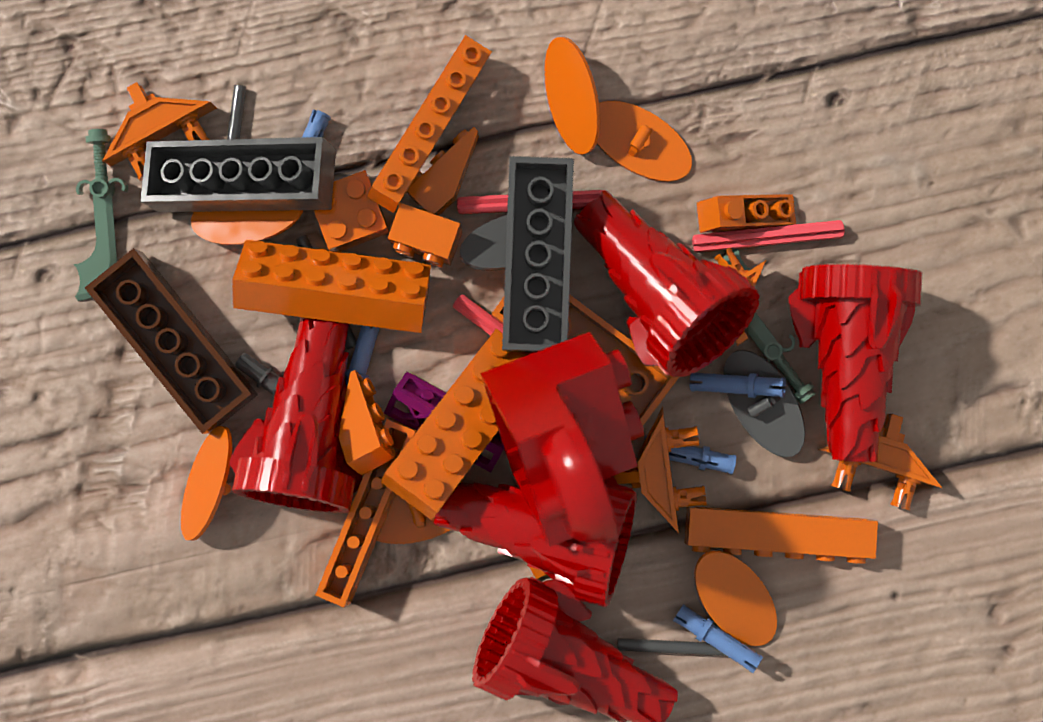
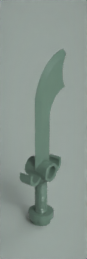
M107 129L88 130V136H85L87 144H93L96 176L93 181L82 180L76 186L77 194L82 195L84 194L83 187L86 184L90 185L89 190L93 195L96 246L93 253L87 260L74 264L80 278L79 290L75 296L77 301L92 298L85 287L117 262L112 196L115 193V183L120 182L122 185L121 190L128 192V184L119 178H112L108 181L107 164L102 162L106 155L104 144L111 143V136L107 134Z
M732 249L744 270L748 269L750 271L751 269L742 261L739 249ZM725 253L723 258L727 261L729 265H731L728 256ZM755 313L751 323L745 330L764 354L766 360L769 363L773 362L781 370L782 375H784L788 383L792 385L793 390H795L796 393L794 395L800 404H803L816 394L813 390L815 386L812 382L805 385L782 354L783 352L793 350L795 338L790 334L788 338L791 339L792 345L789 348H783L757 313Z

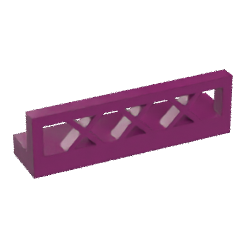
M406 372L395 387L384 414L418 430L424 423L423 418H427L446 393L415 375ZM397 400L407 405L411 412L405 413L394 407ZM499 431L485 448L494 454L492 459L489 460L480 455L474 463L490 473L504 450Z

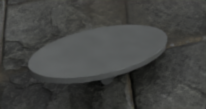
M507 215L483 224L465 238L460 247V258L464 264L478 270H505Z
M748 350L733 352L727 358L724 366V375L749 376L750 373L758 374V377H783L766 359ZM787 381L786 386H773V388L786 389L784 398L763 395L749 398L748 394L727 393L737 418L758 444L767 451L781 457H792L799 453L805 441V422L800 405Z

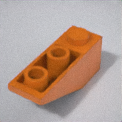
M475 127L469 131L466 129L462 130L453 139L454 145L446 153L442 150L436 154L430 161L432 166L424 174L419 171L407 193L423 211L440 216L456 201L479 138L478 130Z
M793 194L725 195L697 202L700 233L796 225Z
M353 370L349 373L339 441L347 464L362 476L394 459L390 447L394 445V442L388 430L383 426L382 420L385 419V416L379 404L374 400L373 395L376 394L373 383L368 377L364 379L356 370Z

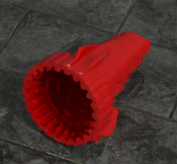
M602 191L597 199L588 203L580 214L575 216L574 225L576 229L602 256L605 261L604 266L607 268L610 278L625 295V302L638 316L629 317L626 323L635 350L645 366L660 367L666 375L672 377H685L691 373H696L728 350L751 323L759 306L760 295L745 276L741 275L731 266L724 267L704 259L698 260L681 243L675 244L661 231H657L652 226L650 227L634 209L629 212L610 192Z
M832 264L806 266L799 273V286L788 296V305L794 330L799 339V347L810 348L816 340L819 341L818 369H822L821 406L825 408L827 444L833 460L878 462L879 432L885 421L887 393H892L893 363L895 361L898 362L899 347L912 324L915 307L921 305L923 272L891 266Z
M300 317L294 350L291 353L284 376L278 379L272 408L267 407L264 421L258 418L254 420L237 444L230 458L229 465L235 472L232 488L234 494L263 503L299 510L325 513L350 512L353 493L358 491L362 476L347 464L339 441L347 390L344 377L349 352H345L348 323Z
M614 476L602 480L617 527V539L605 544L585 543L572 538L549 547L520 488L507 484H499L498 487L488 484L460 482L436 514L433 524L460 532L475 542L496 547L499 554L524 560L527 566L542 570L551 579L562 581L574 592L575 599L607 607L614 595L627 553L636 511L637 494L630 487L618 485Z
M533 577L519 579L511 586L497 606L483 634L472 672V682H474L473 685L504 701L512 699L515 695L542 696L559 705L571 704L594 714L599 712L618 722H626L627 720L630 722H665L672 712L674 703L678 699V691L673 686L655 675L634 666V659L623 655L612 644L598 637L597 633L580 623L581 621L589 620L592 616V611L585 606L583 601L574 598V592L567 585L555 579L541 582Z

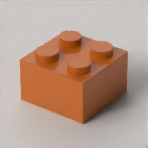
M366 170L334 181L331 210H314L329 251L341 252L390 233L381 206L367 197L372 182Z
M400 203L388 235V240L393 245L396 253L409 258H413L414 254L423 256L425 263L442 268L443 264L451 266L463 231L458 222Z

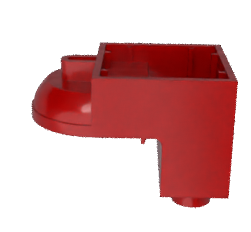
M587 332L480 373L511 472L549 547L572 538L591 544H605L617 539L614 514L602 480L637 467L631 441L644 436L642 422L633 403L630 400L624 403L621 402L619 390L632 385L631 376L621 352L615 349L604 353L592 334Z

